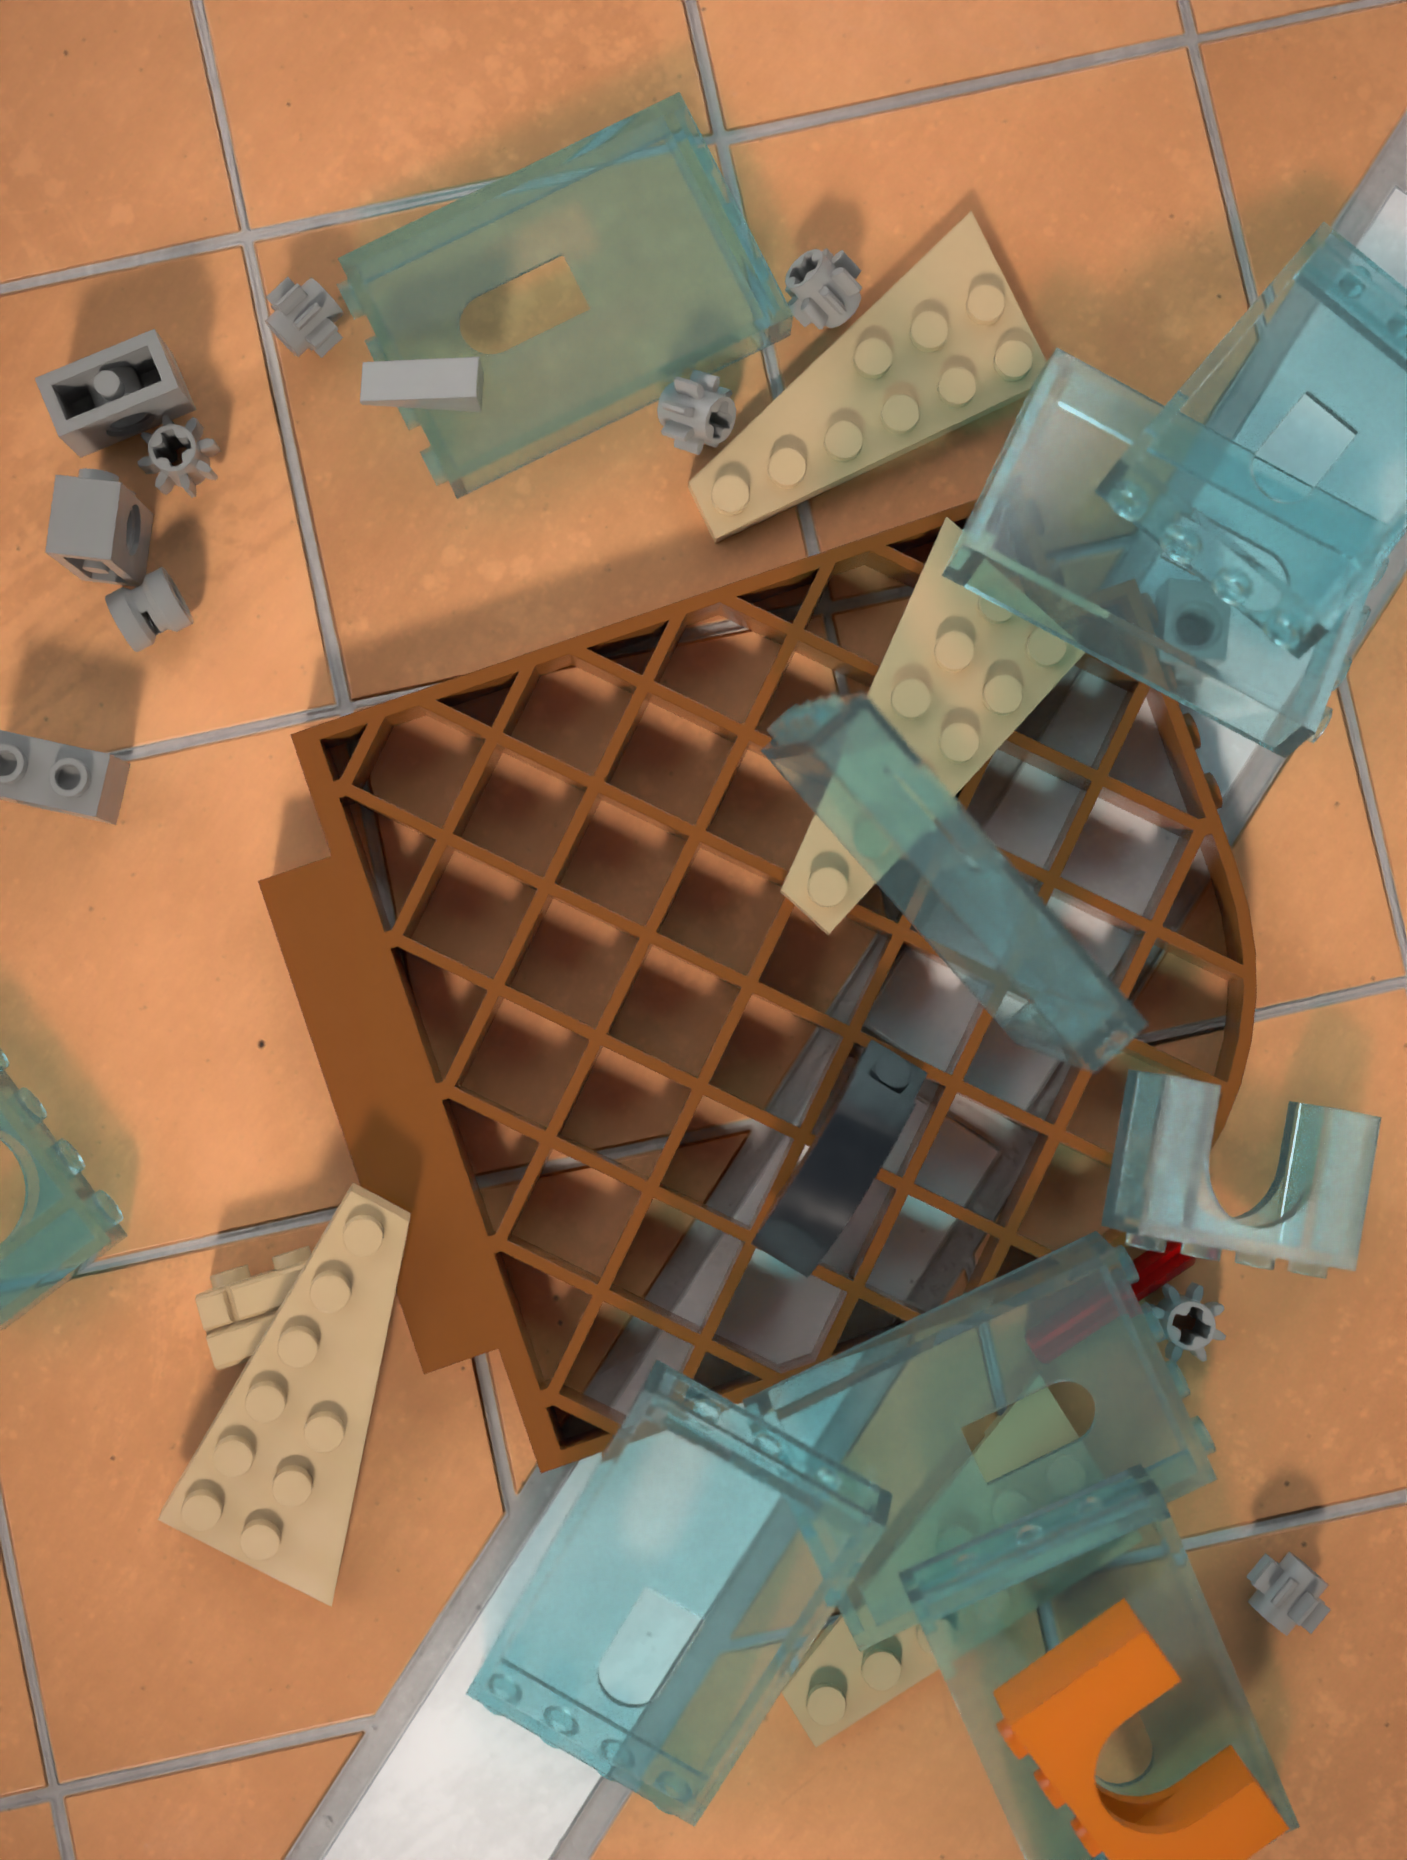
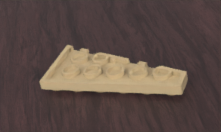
M972 211L688 482V489L715 544L1051 384L1054 375Z
M947 516L780 891L827 935L833 931L1091 647Z
M352 1183L164 1504L158 1518L159 1521L331 1607L411 1213L355 1183Z
M1036 1370L1021 1386L1022 1391L1001 1416L998 1415L984 1432V1438L963 1464L955 1468L895 1542V1548L874 1573L871 1572L857 1589V1595L832 1625L829 1624L781 1683V1693L815 1748L1143 1539Z

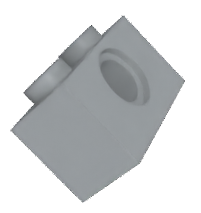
M155 329L35 378L59 438L80 458L161 425L163 415H168L173 420L196 410L173 353Z
M84 468L79 470L78 477L55 475L45 553L82 581L138 587L143 584L146 575L154 514L135 496V492L119 482V476L111 472Z
M0 730V800L113 825L117 824L130 769L129 763L108 753Z

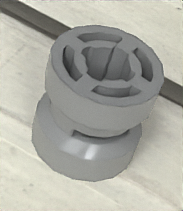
M163 567L145 575L142 585L132 590L121 587L105 596L106 604L116 625L135 652L153 645L156 635L166 630L178 632L194 623L183 596Z

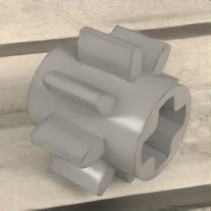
M827 248L823 249V251L819 249L809 250L791 265L786 274L785 283L787 287L785 291L792 299L785 308L804 327L811 322L819 330L823 329L824 326L828 328L838 327L855 313L860 304L862 286L855 279L861 270L843 250L835 255Z
M287 277L266 296L275 312L265 320V323L295 356H301L309 348L322 358L343 338L337 331L339 329L334 323L344 313L329 293L313 278L308 279L300 286L298 283L295 285Z
M694 369L690 380L677 376L674 382H671L663 390L659 398L657 414L659 422L664 426L661 430L662 435L673 438L674 447L700 455L704 444L717 447L719 443L723 442L730 435L735 424L736 407L734 401L730 398L732 391L719 386L720 377Z
M163 415L162 427L158 428L153 434L142 432L140 435L148 444L149 456L137 461L138 465L146 474L160 472L156 478L155 486L163 494L167 495L172 491L174 485L183 487L192 498L196 497V486L203 482L205 478L209 480H217L218 478L217 474L210 467L209 457L221 452L220 447L214 439L206 438L200 440L204 427L196 418L192 417L183 427L176 425L168 415ZM186 447L187 450L182 453L183 463L174 466L172 463L177 460L176 450Z
M1194 1282L1187 1287L1185 1295L1179 1294L1173 1286L1166 1283L1162 1286L1165 1298L1157 1306L1153 1304H1144L1143 1309L1153 1316L1155 1327L1149 1329L1144 1334L1145 1338L1152 1343H1158L1167 1339L1165 1357L1175 1363L1181 1358L1183 1349L1190 1351L1200 1361H1206L1207 1356L1204 1347L1212 1339L1225 1340L1226 1338L1225 1334L1216 1329L1214 1318L1225 1310L1224 1306L1218 1302L1201 1304L1200 1301L1204 1294L1203 1286ZM1176 1313L1179 1315L1189 1314L1195 1318L1196 1322L1193 1329L1182 1328L1179 1330L1173 1326L1172 1322Z
M1290 1551L1280 1563L1274 1561L1265 1553L1246 1576L1257 1589L1248 1600L1249 1604L1285 1635H1288L1296 1625H1301L1312 1634L1331 1611L1325 1605V1602L1319 1598L1329 1586L1327 1582Z

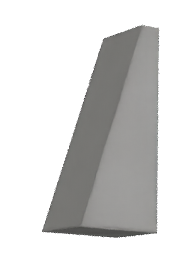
M479 357L363 362L360 403L371 406L481 412L484 371Z

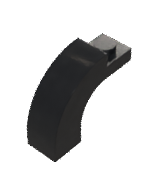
M871 1039L861 1053L837 1101L809 1149L776 1195L751 1244L808 1278L841 1234L881 1170L916 1106L913 1102L928 1073Z

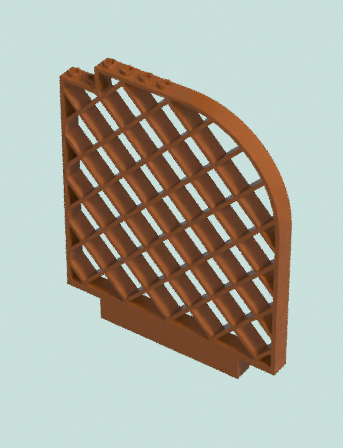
M1019 485L290 734L331 856L258 881L360 1186L411 1213L396 1286V1293L424 1374L499 1349L540 1473L1020 1306L1075 1283L1113 1260L1142 1237L1174 1205L1204 1165L1226 1125L1242 1083L1252 1042L1257 982L1256 949L1249 905L1234 855L1217 809L1222 808L1223 804L1221 792L1214 776L1210 772L1204 773L1196 753V749L1201 747L1199 731L1190 713L1182 714L1174 692V690L1179 688L1178 673L1172 659H1162L1153 631L1158 628V621L1150 598L1147 594L1139 595L1135 581L1131 580L1061 604L1059 597L1065 593L1062 575L1053 559L1045 560L1038 540L1039 537L1043 536V525L1039 511L1032 500L1024 501ZM946 516L971 539L978 526L1003 518L1028 590L1067 625L1114 609L1133 663L1087 642L1091 647L1074 665L1127 691L1091 767L1017 731H1014L998 748L1023 762L1080 788L1043 868L958 828L992 758L991 756L956 794L945 819L941 820L935 817L922 832V834L934 839L895 922L859 904H856L844 917L887 938L846 1024L758 982L795 906L786 897H784L747 976L659 934L700 848L780 887L784 884L789 872L788 870L708 832L747 750L825 787L828 785L835 769L834 767L757 730L795 652L865 686L871 687L880 665L806 630L832 576L865 565L914 589L925 564L901 552L936 541ZM812 583L793 624L752 604ZM720 615L782 645L744 724L659 684L686 626ZM662 635L643 675L601 656ZM574 665L633 694L593 776L511 737L540 676ZM511 687L492 727L451 708L452 706ZM1145 698L1148 701L1187 813L1108 776ZM649 702L734 743L695 825L609 784ZM426 715L483 742L442 828L363 790L393 727ZM360 738L340 779L330 748ZM502 753L585 792L543 877L461 838ZM1097 798L1103 799L1179 836L1142 916L1060 877ZM601 800L686 841L645 926L560 886ZM354 803L364 806L435 841L392 929L349 806ZM949 847L1033 887L994 970L910 930L912 922ZM1199 848L1207 865L1220 908L1227 957L1163 927L1164 921ZM454 851L537 890L494 978L412 939ZM1051 896L1133 935L1094 1018L1012 979ZM553 899L638 939L596 1028L510 987ZM901 945L986 986L945 1072L861 1032L863 1024ZM1153 945L1228 981L1224 1037L1214 1076L1114 1028ZM651 947L661 950L740 989L698 1077L609 1035ZM406 950L488 990L444 1080L440 1074L399 951ZM751 995L839 1037L797 1126L709 1083ZM1003 995L1086 1034L1045 1120L963 1081ZM504 999L589 1039L584 1053L547 1127L461 1086ZM871 1039L926 1071L928 1074L925 1079L939 1086L897 1174L882 1167L875 1178L891 1187L849 1274L822 1261L810 1274L841 1289L812 1352L776 1364L715 1333L757 1248L751 1242L776 1195L791 1176L805 1145L810 1147L816 1135L812 1133L814 1126L853 1045L865 1049ZM1106 1044L1207 1093L1195 1124L1180 1151L1162 1176L1152 1173L1066 1131ZM603 1047L691 1089L649 1177L561 1135ZM956 1094L1038 1133L997 1222L914 1183ZM703 1095L791 1138L749 1226L661 1183ZM449 1099L540 1142L496 1231L492 1227ZM1059 1144L1152 1188L1121 1220L1092 1243L1068 1257L1017 1233ZM553 1149L642 1192L601 1277L512 1235ZM908 1195L990 1234L960 1300L929 1312L916 1308L866 1283ZM653 1198L741 1240L701 1326L613 1284L615 1276ZM1011 1245L1052 1264V1266L1022 1279L990 1290ZM501 1252L591 1295L553 1377L546 1381L544 1380ZM859 1298L903 1319V1321L838 1343ZM603 1301L692 1344L663 1405L628 1416L564 1385ZM706 1352L751 1373L685 1397ZM554 1406L598 1428L565 1439Z

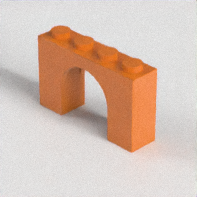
M1125 1598L1118 1601L992 1691L1004 1716L1003 1719L996 1723V1727L1008 1747L1019 1760L1030 1754L1039 1766L1033 1772V1775L1051 1804L1058 1809L1067 1803L1076 1815L1069 1822L1075 1834L1093 1858L1103 1852L1109 1860H1247L1290 1828L1266 1791L1231 1744L1172 1786L1153 1794L1142 1796L1121 1795L1111 1792L1095 1782V1771L1099 1754L1113 1731L1131 1716L1182 1681L1159 1644Z

